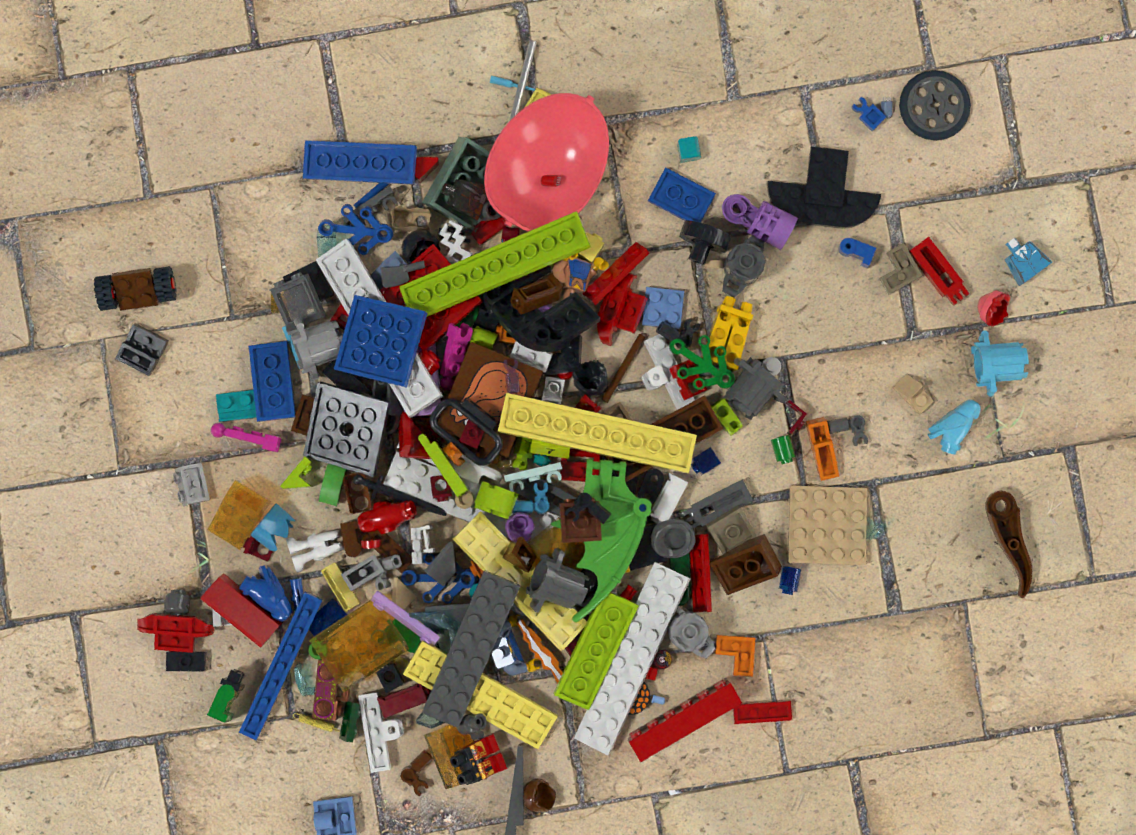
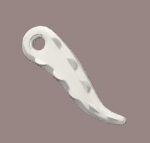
M465 455L461 456L465 460L461 466L455 465L447 456L459 476L472 483L479 484L483 476L499 483L502 479L500 472L488 466H479ZM423 459V460H425V461H427V462H429V463L435 465L434 462L432 461V459Z

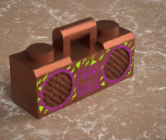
M318 660L312 719L336 721L338 716H341L342 705L339 704V701L348 702L350 682L341 681L342 677H345L346 666H343V661ZM339 685H342L341 696H338Z

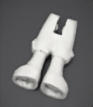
M334 530L320 534L313 533L304 541H296L293 537L286 538L290 554L297 553L303 549L314 548L310 552L292 556L296 572H301L304 564L312 559L322 561L325 557L343 550V542L334 543L331 546L328 544L329 540L332 541L341 537L340 531Z

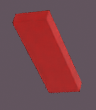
M791 701L740 704L733 709L734 724L791 721Z

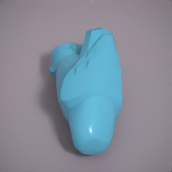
M971 399L964 401L928 429L930 433L927 435L930 439L942 435L940 445H942L941 450L956 455V452L961 449L960 443L969 432L973 420L979 417L981 411L980 404Z

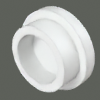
M769 357L764 360L762 367L775 376L781 370V363L777 358Z

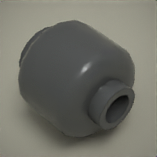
M171 590V593L166 594L165 613L177 616L189 613L190 596L186 594V591Z

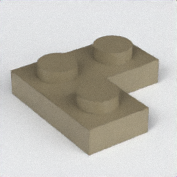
M904 243L886 253L895 270L880 277L879 280L887 294L890 295L923 276Z

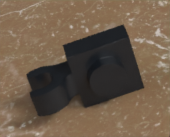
M448 226L447 232L453 235L456 228ZM439 228L438 237L443 239L444 237L439 234L442 228ZM465 228L460 234L464 236L466 233H473L470 228ZM451 235L449 240L456 241V239L453 238ZM465 239L463 242L469 244L471 240Z

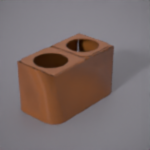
M361 473L349 474L343 479L349 512L353 514L373 510L370 493H368L369 488L364 486L361 491H355L351 487V482L356 474L366 478V475ZM360 496L368 500V506L364 510H359L355 506V500Z

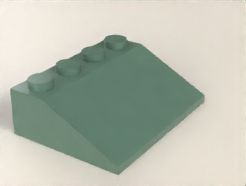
M458 137L422 203L473 231L475 228L473 226H476L482 220L480 218L476 220L474 218L475 214L470 219L466 215L474 212L468 213L462 210L466 209L465 205L470 209L472 202L475 204L476 209L480 203L477 202L476 204L471 199L469 203L467 200H469L471 191L463 189L462 192L464 193L465 191L466 193L463 195L468 196L467 200H465V196L464 199L459 198L463 200V205L459 209L460 211H457L452 206L453 197L450 196L457 180L467 182L465 184H468L474 190H477L478 185H482V189H484L485 167L490 152L467 137ZM444 184L450 186L448 194L441 192ZM473 193L471 194V198H474V196H477V195H475V194H473Z

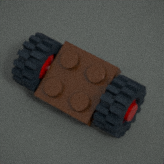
M170 266L154 268L153 276L151 268L95 277L94 292L100 311L116 309L119 304L120 311L158 306L159 302L175 301L177 290L172 268Z

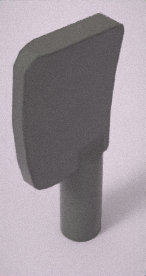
M424 261L407 265L381 267L383 287H394L408 282V272L425 268Z

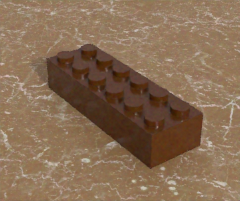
M705 395L650 424L697 435L695 445L723 430ZM603 455L605 460L613 461V463L626 462L625 482L655 467ZM612 470L614 476L619 477V471Z

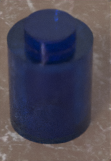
M783 566L778 589H782V593L789 595L798 592L802 569Z

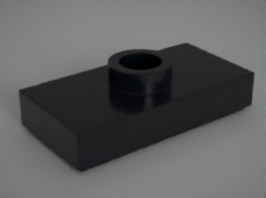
M166 652V671L205 672L206 652Z

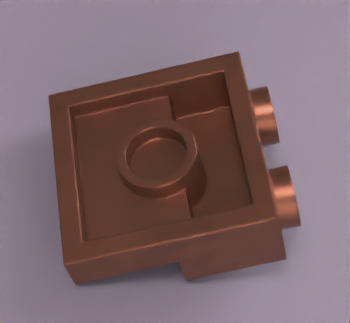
M563 499V503L559 504L562 543L602 541L601 522L588 512L590 509L586 508L584 512L581 510L579 512V519L573 522L572 520L576 517L575 512L570 511L565 515V511L568 508L574 507L575 499Z

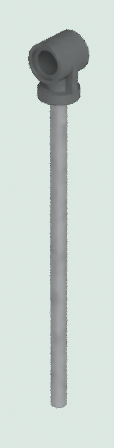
M530 40L509 121L520 110L537 44L533 40ZM486 196L479 218L482 221L498 219L501 215L494 210ZM488 207L491 209V215L488 212Z

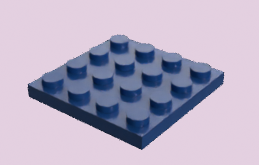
M354 295L334 370L407 388L427 312Z

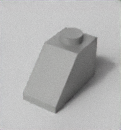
M374 554L344 572L341 576L350 591H354L383 573L384 569Z

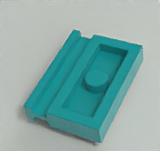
M253 390L216 394L219 422L256 418Z

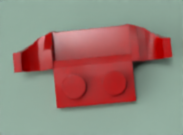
M629 273L604 297L598 313L600 322L597 323V330L601 342L605 345H612V334L617 332V329L633 334L636 332L648 300L645 296L633 293L630 288L633 280L637 279V275Z
M153 613L141 619L137 618L138 631L155 634L154 650L193 653L195 637H207L214 634L213 624H208L195 616Z

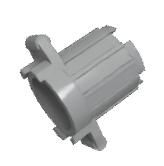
M295 318L294 324L296 329L289 331L288 335H291L299 360L297 361L298 367L303 369L301 371L302 374L309 372L312 379L317 380L319 379V374L316 366L337 359L343 336H340L337 330L339 325L336 320L304 329L301 319Z
M677 607L676 612L678 614L672 618L668 627L669 639L677 648L683 651H692L696 655L707 659L716 648L708 635L709 627L704 618L696 613L683 611ZM707 641L710 645L701 653L698 649L703 647Z

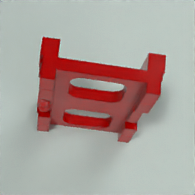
M691 360L669 368L673 379L676 378L679 387H681L679 391L684 401L707 390L704 387L696 393H691L688 383L701 378L698 377L699 374L688 376L685 379L678 378L677 370L680 366L686 365L687 368L696 367L695 363ZM697 380L695 384L698 388H700L702 386V382Z

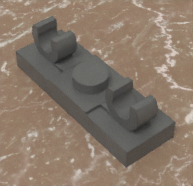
M390 186L354 209L353 213L366 226L365 221L360 216L362 207H370L372 215L378 211L377 208L381 204L388 211V201H392L395 206L397 205V201L393 197L395 195ZM367 210L363 211L365 215H369ZM342 217L346 225L354 226L347 217Z

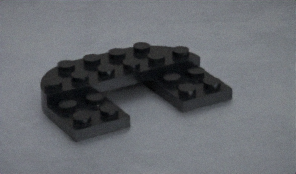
M549 265L482 293L486 309L519 344L539 352H553L566 348L572 339L600 322V316L576 292L543 313L539 309H535L521 315L512 306L510 301L514 288H522L551 272Z

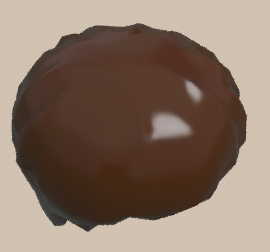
M532 779L527 783L523 792V803L532 812H548L554 806L556 792L543 779Z

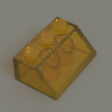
M447 724L424 734L445 789L459 786L457 775L462 773L460 767L454 768L452 766L450 758L454 756L455 751L474 742L469 734L462 735L457 730V727Z

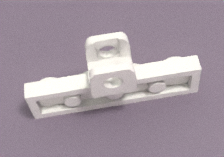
M658 334L645 340L644 344L656 366L641 377L646 389L651 391L665 385L677 410L695 401L694 397L683 400L679 391L681 387H679L677 379H673L669 368L677 365V362L670 352L665 338Z
M379 692L358 696L371 773L391 769L387 741L395 740L404 734L401 719L394 718L383 721L382 710L377 700Z

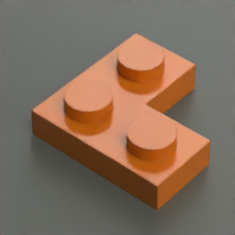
M716 635L715 654L734 656L733 675L753 677L755 638Z

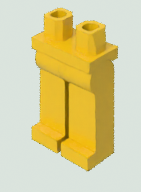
M725 296L722 303L717 307V314L708 336L710 338L709 350L712 364L717 365L718 359L714 355V349L718 346H725L727 369L736 371L739 366L734 364V360L736 358L741 359L750 321H752L754 316L751 314L753 304L742 302L738 310L733 308L736 299ZM717 349V354L722 356L723 350Z

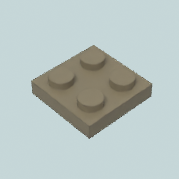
M739 505L706 524L722 554L747 540L757 537Z

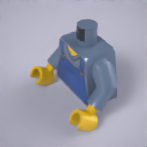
M519 614L512 615L505 621L491 652L497 669H503L510 676L525 673L527 670L534 672L541 668V666H534V662L538 660L537 658L528 661L526 664L523 660L511 626H518L516 622L517 617L520 616Z

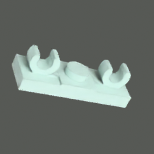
M561 462L504 475L506 483L511 482L509 489L514 492L513 485L515 483L520 485L521 490L524 489V484L520 480L529 479V482L540 480V476L548 474V483H551L550 477L553 474L557 475L558 480L561 481L562 476L558 471L562 470Z

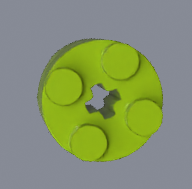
M482 481L474 502V508L509 519L519 494Z

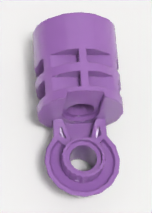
M739 194L728 196L722 205L723 215L729 222L747 227L748 234L756 236V238L765 241L779 250L785 245L798 219L766 201H763L760 207L757 208L750 203L749 199ZM732 208H738L740 213H735Z

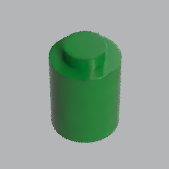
M786 435L772 439L771 443L776 461H781L782 465L793 462L792 458L795 457L790 436Z

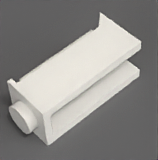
M668 473L669 480L666 481L651 510L653 514L649 515L652 517L651 521L657 524L670 519L688 482L671 473Z

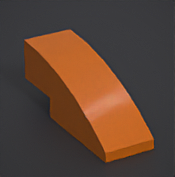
M821 417L805 421L820 480L839 477L827 420Z

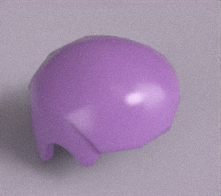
M516 512L507 519L505 530L510 540L521 536L528 542L531 540L535 526L532 517L528 514Z

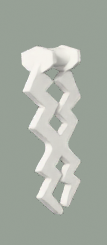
M450 220L449 223L444 225L439 234L444 237L441 243L450 248L446 259L450 264H454L459 261L453 257L456 252L463 256L461 260L472 256L473 253L461 246L466 236L460 234L464 226ZM449 223L456 228L453 235L447 232ZM451 235L456 239L455 243L449 240Z

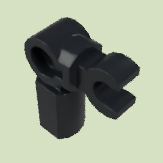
M689 318L685 320L684 330L679 334L678 330L662 321L656 333L669 341L681 339L685 347L688 348L692 344L693 333L699 330L700 324L697 323L691 328L690 323L692 319ZM675 343L676 347L680 349L681 345L679 343Z
M585 492L581 493L574 501V507L568 508L565 511V515L570 511L575 512L576 517L572 520L573 522L579 519V512L581 510L584 512L586 508H589L588 512L602 524L611 516L607 509L597 501L594 503L591 495Z

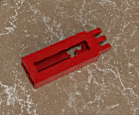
M927 237L909 251L915 263L942 298L946 296L954 306L957 304L954 296L959 301L963 299L960 291L964 296L969 295L968 290L962 284L964 281L930 237ZM946 272L953 282L950 284L947 278L942 280L939 276Z

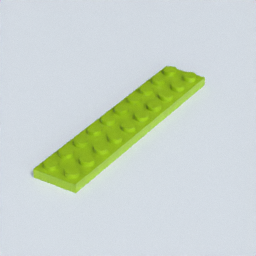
M576 211L400 286V290L406 307L427 312L426 317L591 248L579 214Z

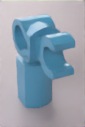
M537 483L533 485V491L536 494V497H534L535 502L533 503L532 500L516 501L512 513L523 512L532 514L535 511L540 515L545 514L550 506L548 497L545 495L548 490V484L544 483V490L540 491L537 488Z

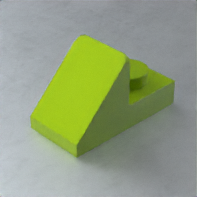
M304 457L280 487L283 489L312 487L301 476H306L311 471V464L313 462L309 458Z

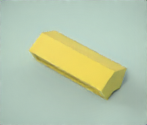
M337 562L321 570L345 612L361 604L354 591H350L341 576L343 572Z

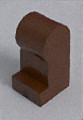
M358 522L341 523L340 527L345 553L349 557L360 556L363 548L357 533V529H360Z

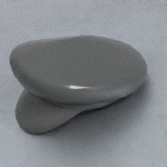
M671 519L662 521L651 532V544L655 552L662 557H682L693 549L695 545V532L692 526L684 520Z

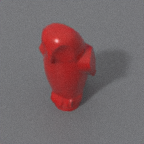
M403 501L401 503L377 502L373 504V510L361 513L357 518L360 530L363 532L379 531L381 534H386L396 530L403 522L413 520L417 510L413 501Z

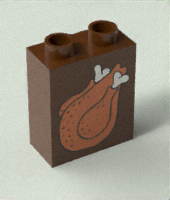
M471 342L448 398L455 399L461 404L469 398L500 423L506 393L533 399L542 379L543 371ZM447 406L440 415L438 425L459 441L468 418L454 407ZM498 423V425L494 428V430L497 431V432H498V428H499V423ZM485 432L476 454L480 458L487 457L495 446V440ZM498 432L502 437L503 447L497 457L491 462L492 464L497 465L500 456L509 459L517 436ZM441 437L440 442L448 445L449 443Z

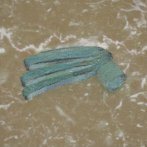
M302 663L297 664L294 668V675L301 695H315V687H306Z

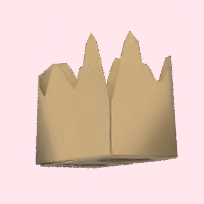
M398 205L391 211L394 231L426 230L430 232L431 213L429 209H407ZM406 215L409 218V225L404 228L398 227L396 224L398 216ZM425 216L428 219V226L426 228L416 227L415 220L417 217Z

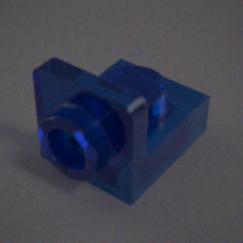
M710 447L692 458L693 463L691 467L696 474L700 473L702 476L721 464V462Z

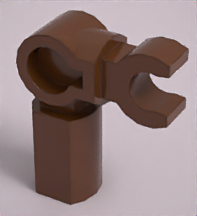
M423 750L410 763V767H404L400 775L403 782L414 787V792L418 796H421V792L418 790L419 786L422 785L426 789L429 788L428 783L419 780V776L416 774V772L420 773L433 760V757L426 750Z

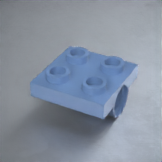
M353 796L313 801L314 827L317 835H357Z

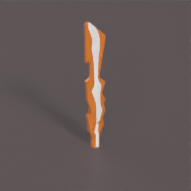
M523 619L518 620L516 624L523 632V640L529 644V650L535 654V658L541 660L543 669L551 670L558 684L563 674L558 667L559 661L541 643L542 639L537 633L527 626Z

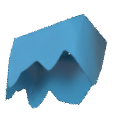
M276 503L252 531L251 536L267 549L276 551L274 535L287 538L289 527L293 528L290 521L295 522V519Z

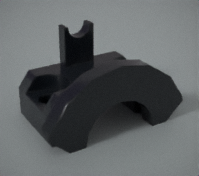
M482 305L472 328L475 329L476 326L494 332L498 321Z

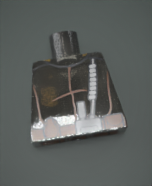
M458 179L454 181L453 185L445 183L441 193L449 196L447 205L467 218L478 221L487 198L485 185Z

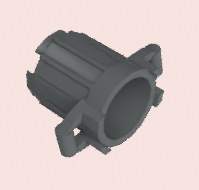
M752 235L743 244L736 245L729 252L724 263L725 277L722 292L735 298L746 286L755 283L764 271L766 263L763 255L765 241ZM728 281L739 286L738 290L736 291L727 286Z
M751 357L747 362L736 358L734 364L739 366L743 372L723 397L727 399L726 402L736 411L740 410L745 413L744 417L752 420L771 397L780 403L786 401V397L780 393L785 384H781L769 371L763 368L760 361L756 359L752 361Z
M559 547L554 549L551 557L545 554L541 555L540 559L542 560L533 572L530 587L527 586L526 594L532 598L530 607L535 612L541 610L545 600L565 608L576 609L574 606L576 604L581 605L588 589L584 587L585 580L589 581L588 576L584 575L583 572L562 565L565 553Z

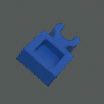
M860 97L858 101L861 102L862 107H857L853 104L852 109L862 114L859 120L873 131L886 116L874 104L868 107L866 100Z

